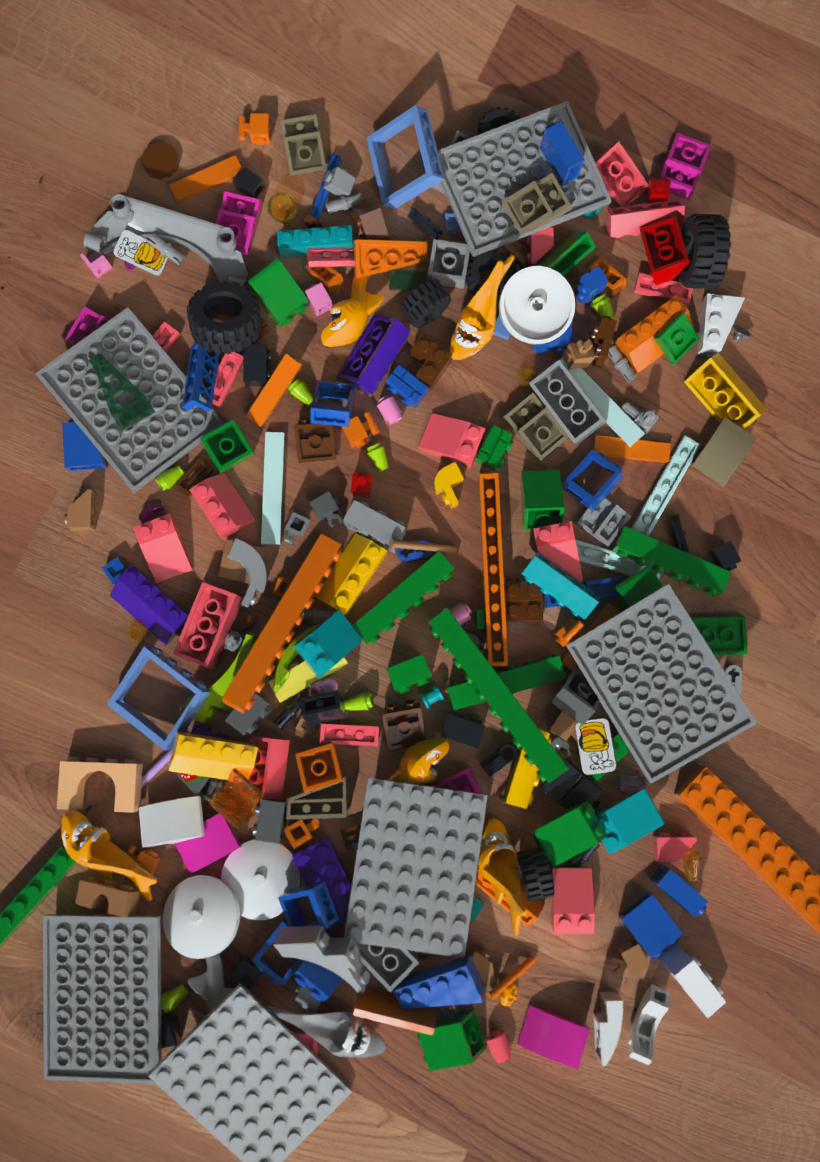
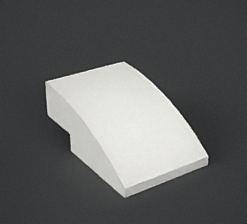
M201 796L175 799L139 807L142 847L174 844L205 836Z
M616 991L600 992L601 1012L593 1013L595 1054L602 1066H606L612 1057L622 1026L623 1000Z

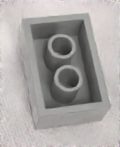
M354 500L343 519L345 527L395 553L398 548H391L389 542L390 540H403L406 534V527L403 526L404 523L396 518L393 520L387 518V514L379 509L376 511L369 508L370 505L362 500L359 502Z
M355 943L360 949L359 960L389 992L419 963V958L411 950Z

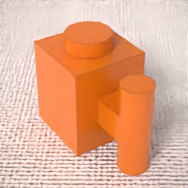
M250 113V123H246V117H239V140H245L246 134H250L252 143L257 145L270 143L271 122L269 113Z
M370 412L363 415L366 421L364 423H361L358 416L350 419L349 427L341 426L351 448H360L366 444V441H368L366 431L371 430L373 435L380 433Z
M572 617L554 634L557 637L555 641L561 647L565 646L567 648L568 644L577 640L586 632L583 628L584 625Z
M301 819L284 829L294 850L312 841L310 833L319 829V820L313 819L312 822L305 825Z
M131 843L126 854L138 863L141 868L153 875L162 858L158 857L159 853L152 849H145L138 856L135 854L138 846Z

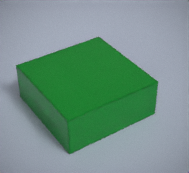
M484 609L476 610V631L485 630Z

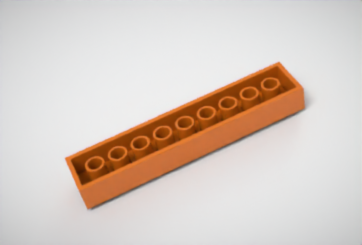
M700 766L674 794L820 934V876L706 766Z

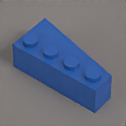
M467 955L465 958H458L406 976L394 988L393 992L401 1009L483 1003L486 988L471 956Z

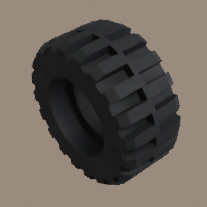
M695 213L690 215L686 222H684L681 234L690 262L679 273L678 277L684 287L713 289L722 282L728 267L731 248L730 227L726 218L722 215Z
M223 281V283L212 282V285H205L202 287V290L198 289L194 293L187 306V318L191 335L196 343L207 351L211 352L213 350L217 354H221V352H226V354H232L233 351L240 352L242 348L249 347L251 341L254 342L261 332L262 323L258 299L252 291H249L243 285L240 286L239 283ZM225 313L237 315L236 318L226 322L211 320L215 316Z

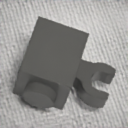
M328 491L309 502L319 522L327 519L332 529L334 528L332 524L334 519H338L340 524L343 523L341 516L335 514L339 512L338 505H340L336 495L331 496Z
M292 508L284 524V528L288 530L284 537L285 543L291 545L296 534L301 537L303 536L310 522L309 515Z

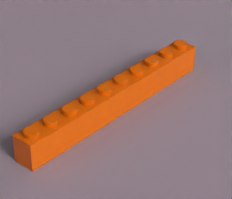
M498 473L479 474L478 492L486 658L492 667L508 666L499 475Z
M320 534L223 695V703L243 714L246 709L250 710L255 702L253 697L256 692L260 693L265 685L263 680L266 675L270 676L275 668V665H273L275 660L282 657L285 651L283 648L285 643H290L295 634L293 632L295 626L301 625L305 617L303 615L304 611L311 608L314 599H312L314 594H319L324 585L322 583L324 577L328 578L333 570L331 567L333 562H338L342 555L340 543Z

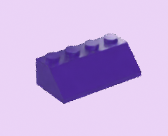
M374 315L336 377L345 383L355 384V388L361 392L373 394L378 388L381 379L387 373L392 361L396 358L398 351L406 342L410 331L397 318Z
M130 565L118 578L110 594L116 602L165 646L182 630L189 616L185 610L133 565Z

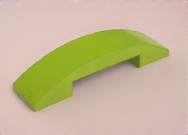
M318 625L301 633L283 653L275 674V692L278 693L288 680L289 670L286 668L298 654L292 645Z

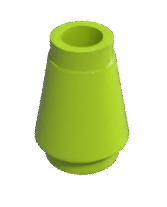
M604 294L592 301L594 305L592 307L600 317L609 316L612 320L615 319L609 297L607 298Z
M296 379L288 388L291 391L290 394L307 406L311 405L313 393L304 380Z
M381 443L367 448V455L379 472L389 468L384 446L382 447Z
M176 465L158 474L155 481L163 491L169 490L184 472L179 465Z
M364 691L344 700L346 711L370 710L371 707H374L371 692L366 693Z
M184 984L161 994V1008L165 1013L168 1011L172 1012L189 994Z

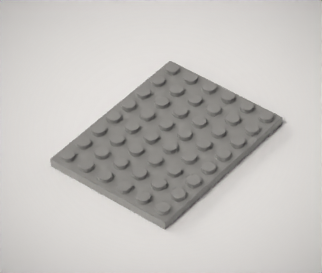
M568 101L438 150L444 175L441 185L472 257L606 206L612 201ZM560 121L564 124L585 159L579 177L563 186L540 150L545 128L552 123L557 124ZM553 173L571 204L572 210L543 226L520 235L502 201L533 181L538 182Z
M129 307L35 373L133 493L137 492L158 476V474L199 445L201 437L224 425V422L213 409L208 412L196 405L189 411L182 408L186 376ZM200 394L199 400L206 403V400Z
M669 584L567 645L568 650L650 784L757 724Z
M368 777L344 938H352L355 943L465 958L488 795Z
M43 915L44 1080L156 1084L148 1077V1072L162 1060L160 916Z
M240 983L148 1072V1077L242 1162H282L352 1093L349 1085Z

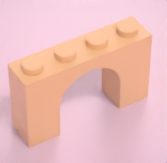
M67 757V761H60L57 809H83L86 781L93 773L102 771L107 773L115 784L114 812L139 811L143 763H136V759H124V763H117V759L106 758L105 762H98V758H86V761H79L80 757Z

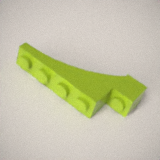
M246 634L236 659L224 675L208 688L211 693L193 720L205 723L212 719L215 713L213 706L229 711L234 710V708L223 703L222 697L257 641V634ZM194 695L187 698L184 711L189 705Z

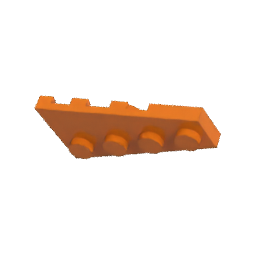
M354 240L355 279L428 261L427 242Z

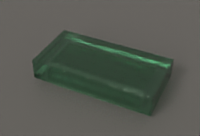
M390 270L389 290L412 291L420 284L426 282L427 271Z

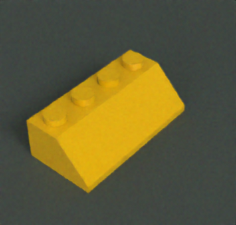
M719 353L708 359L684 381L719 423L726 417L745 429L768 410Z
M355 533L340 559L335 563L330 576L324 580L319 594L316 593L314 597L332 609L340 610L347 617L386 557L387 550L372 540Z
M540 730L551 744L552 738L549 737L550 733ZM521 747L518 749L503 801L527 809V806H531L534 799V794H531L533 787H537L540 778L536 773L538 768L535 764L530 765L524 757L526 752Z
M176 731L168 771L247 783L255 765L258 747L253 743Z

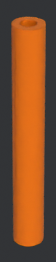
M530 955L488 993L489 997L494 1000L536 962V959Z

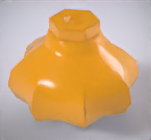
M516 983L510 984L499 994L500 1002L503 1006H510L515 999L517 1000L518 996L516 994L518 991Z

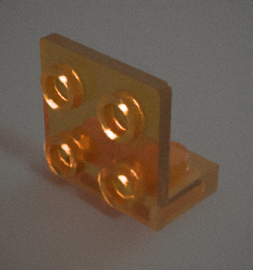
M233 769L225 788L211 798L209 804L231 825L239 829L254 816L256 806L260 802L263 793L237 769Z

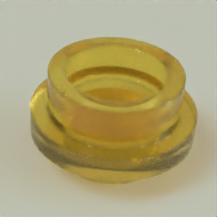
M523 368L518 373V382L525 387H529V383L536 378V373L531 368Z
M140 624L132 625L127 632L128 639L133 643H142L147 637L146 628Z

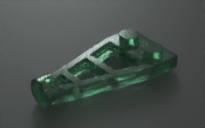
M102 353L95 355L89 360L96 371L110 414L122 432L155 413L145 395L112 366ZM110 374H113L120 381V384L112 389L108 388L104 380ZM121 390H126L133 397V401L120 408L116 404L114 395Z

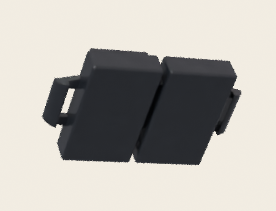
M564 758L563 761L569 769L551 783H548L547 780L540 785V789L556 803H559L565 810L586 800L590 805L596 801L592 806L595 810L600 804L597 797L603 792L602 788L585 774L583 775L577 767Z

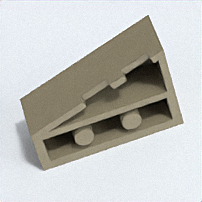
M347 777L343 778V782L304 792L286 799L287 819L347 818Z

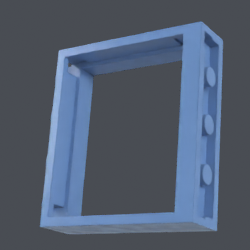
M415 105L367 137L368 149L382 206L396 209L444 180L427 109ZM414 123L426 173L393 193L382 143Z
M144 646L107 705L164 751L172 750L176 731L185 732L211 691L206 688L207 686L204 685L203 681L193 678L189 670L180 668L175 659L162 654V649H158L155 646ZM149 659H152L195 693L169 735L124 700V697Z

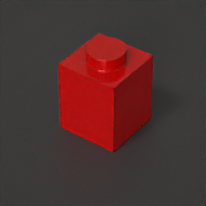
M650 178L646 191V203L668 201L670 195L669 179Z
M352 473V496L371 497L372 475Z

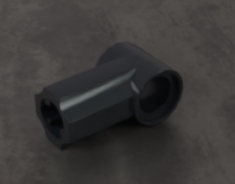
M505 743L482 761L480 765L491 777L509 762L515 760L517 750L512 744ZM506 747L513 749V755L510 758L503 756V750Z

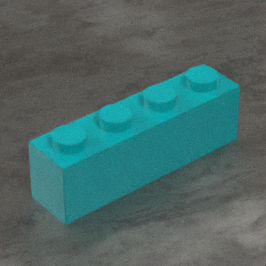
M351 225L277 231L280 258L307 256V248L353 247Z
M538 551L522 572L526 581L531 584L535 583L544 594L553 596L559 605L568 607L571 613L578 618L582 617L585 620L599 603L600 596Z

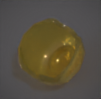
M276 193L268 202V213L278 223H289L298 212L295 200L287 193Z

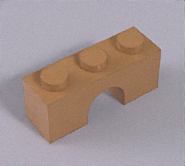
M89 876L88 879L79 881L76 905L87 908L103 907L104 900L107 897L109 901L107 913L121 917L136 915L140 891L134 890L133 886L125 884L118 886L115 881L105 880L103 882L100 881V877Z

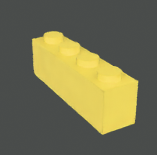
M344 657L320 678L313 673L305 661L300 664L295 662L288 667L289 678L278 693L274 691L275 674L271 676L272 680L268 683L279 702L283 703L312 686L314 682L348 665V662Z

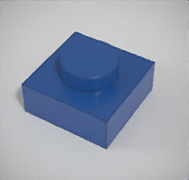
M116 557L102 567L113 584L117 582L118 578L127 569L119 557Z

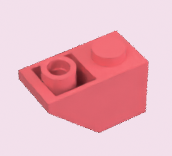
M553 227L526 236V246H529L526 259L530 267L536 266L552 252L554 246Z
M659 832V836H653L654 860L657 862H678L697 842V837L690 835V832H678V835L672 836L671 832Z

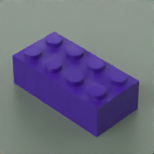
M330 836L292 855L305 885L325 881L339 918L338 921L326 929L347 920L352 889L350 877Z

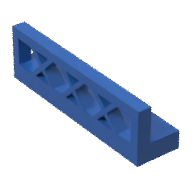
M197 343L191 346L182 408L189 411L196 405L209 412L212 409L219 354L214 352L213 357L210 358L204 347H200ZM205 363L209 365L211 369L210 373H208L206 368L204 367ZM203 378H205L207 383L209 384L208 388H205L204 384L202 383ZM203 393L207 400L206 403L199 400L200 394Z

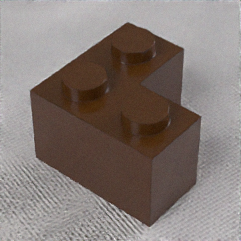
M371 196L351 204L353 210L350 211L352 220L356 222L357 227L361 228L363 233L360 234L361 240L391 241L381 208Z
M421 334L411 348V357L423 364L416 377L432 391L452 362L453 354Z

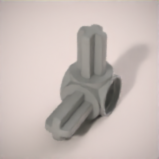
M626 401L621 408L635 420L634 423L645 434L650 431L658 420L654 409L652 411L650 409H643L641 411L629 401Z
M230 630L225 638L224 648L239 653L246 635Z

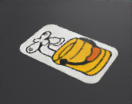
M124 230L121 233L114 249L116 257L154 275L162 273L168 259L167 256L163 257L160 251L148 244L147 239L128 230Z
M604 718L588 720L584 725L578 722L575 728L583 772L590 775L614 771L616 762L609 722Z

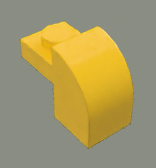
M456 462L442 468L437 473L434 483L435 494L438 495L443 492V495H441L445 505L449 504L451 509L458 506L459 503L452 488L463 483L464 480Z

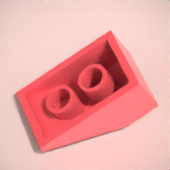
M619 141L609 143L593 158L610 198L617 207L630 206L647 190L648 183Z
M432 413L418 448L471 468L486 428L467 421Z
M170 514L133 527L139 546L157 584L193 571L175 519Z
M572 521L534 528L538 552L578 581L583 582Z
M552 867L555 893L551 897V926L554 934H594L595 913L592 868Z

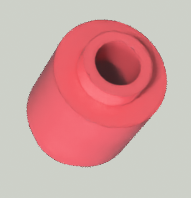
M499 1029L489 1032L486 1041L493 1059H496L497 1063L509 1060L512 1057V1050L505 1032Z

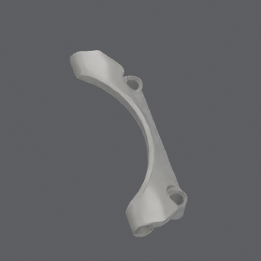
M116 194L111 198L110 204L113 211H108L93 226L91 232H87L84 237V248L108 254L114 251L124 230L133 232L147 240H151L149 238L155 233L162 240L184 246L202 257L214 270L220 283H223V281H228L229 283L236 282L240 286L247 287L249 280L241 252L235 250L237 241L232 229L122 194ZM231 237L229 241H223L224 238Z

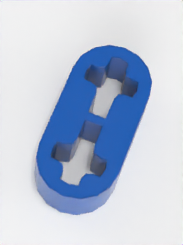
M417 541L422 543H430L428 541ZM398 548L397 556L401 561L408 562L429 558L433 551H427V554L423 555V552H416L414 550V553H409L408 557L405 558L403 554L400 555L403 549Z

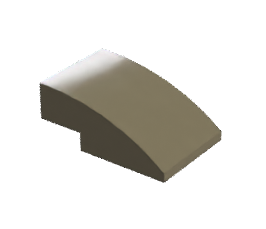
M313 114L280 120L290 176L326 170L317 115Z
M553 173L538 182L533 181L502 201L520 235L543 226L572 210L571 204Z
M533 392L529 393L501 416L518 439L539 460H542L569 437L548 408L542 405Z
M724 417L691 465L724 487L752 447L756 437Z

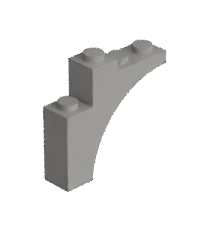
M322 926L280 927L273 945L282 957L302 959L323 966L346 980L357 993L365 992L370 974L359 960L360 949L352 938H330Z

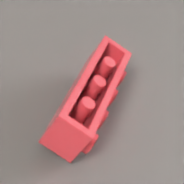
M680 199L607 208L606 230L610 237L621 238L623 235L630 234L637 236L641 234L639 228L675 215L679 227L683 228L685 205Z

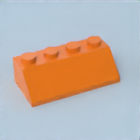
M677 295L616 340L614 345L617 346L623 357L629 360L628 364L635 374H638L664 355L653 337L679 311L685 313L694 328L687 307Z

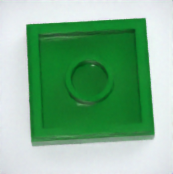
M679 311L653 337L672 365H675L700 339L682 311Z

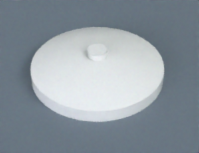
M531 266L515 273L504 285L499 298V313L505 328L516 339L528 344H544L561 336L571 324L575 312V297L568 281L557 271L544 266Z
M255 839L241 844L242 847L233 851L228 856L222 869L221 880L234 891L239 903L241 916L253 920L271 919L283 913L278 897L290 889L300 887L301 874L293 860V853L283 844L255 841Z
M193 876L179 883L167 898L163 910V928L171 946L180 954L196 959L215 956L228 947L237 933L240 922V907L234 891L224 881L213 876Z

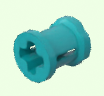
M436 684L429 691L419 693L427 709L436 701L444 700Z

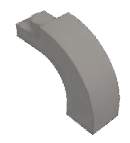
M235 538L227 558L240 563L248 573L249 584L240 604L248 608L249 605H254L257 598V594H254L255 591L259 593L264 592L267 579L266 568L261 556L252 546Z

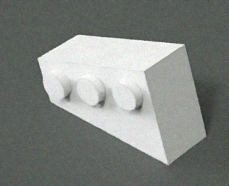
M707 294L701 306L700 339L698 340L697 355L714 356L722 350L745 299L744 297Z
M677 943L658 958L707 1018L726 1003L721 996L723 991L716 983L712 985L710 982L712 977L705 969L701 971L699 968L701 963L694 955L690 957Z

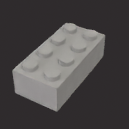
M560 360L556 361L529 383L574 444L577 445L607 422Z

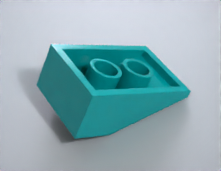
M337 610L292 646L313 673L320 678L363 640L342 612Z
M645 788L595 812L607 834L602 843L609 855L632 844L665 824Z

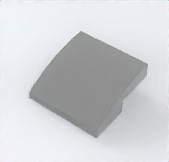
M605 498L594 511L587 508L575 524L598 541L609 546L631 516L617 504L614 505Z

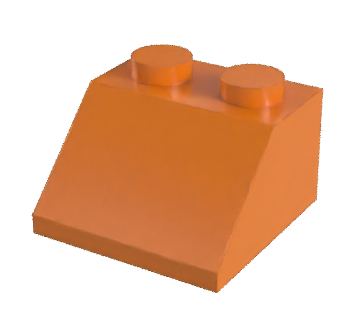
M333 743L295 754L304 792L343 782L342 765L338 749Z

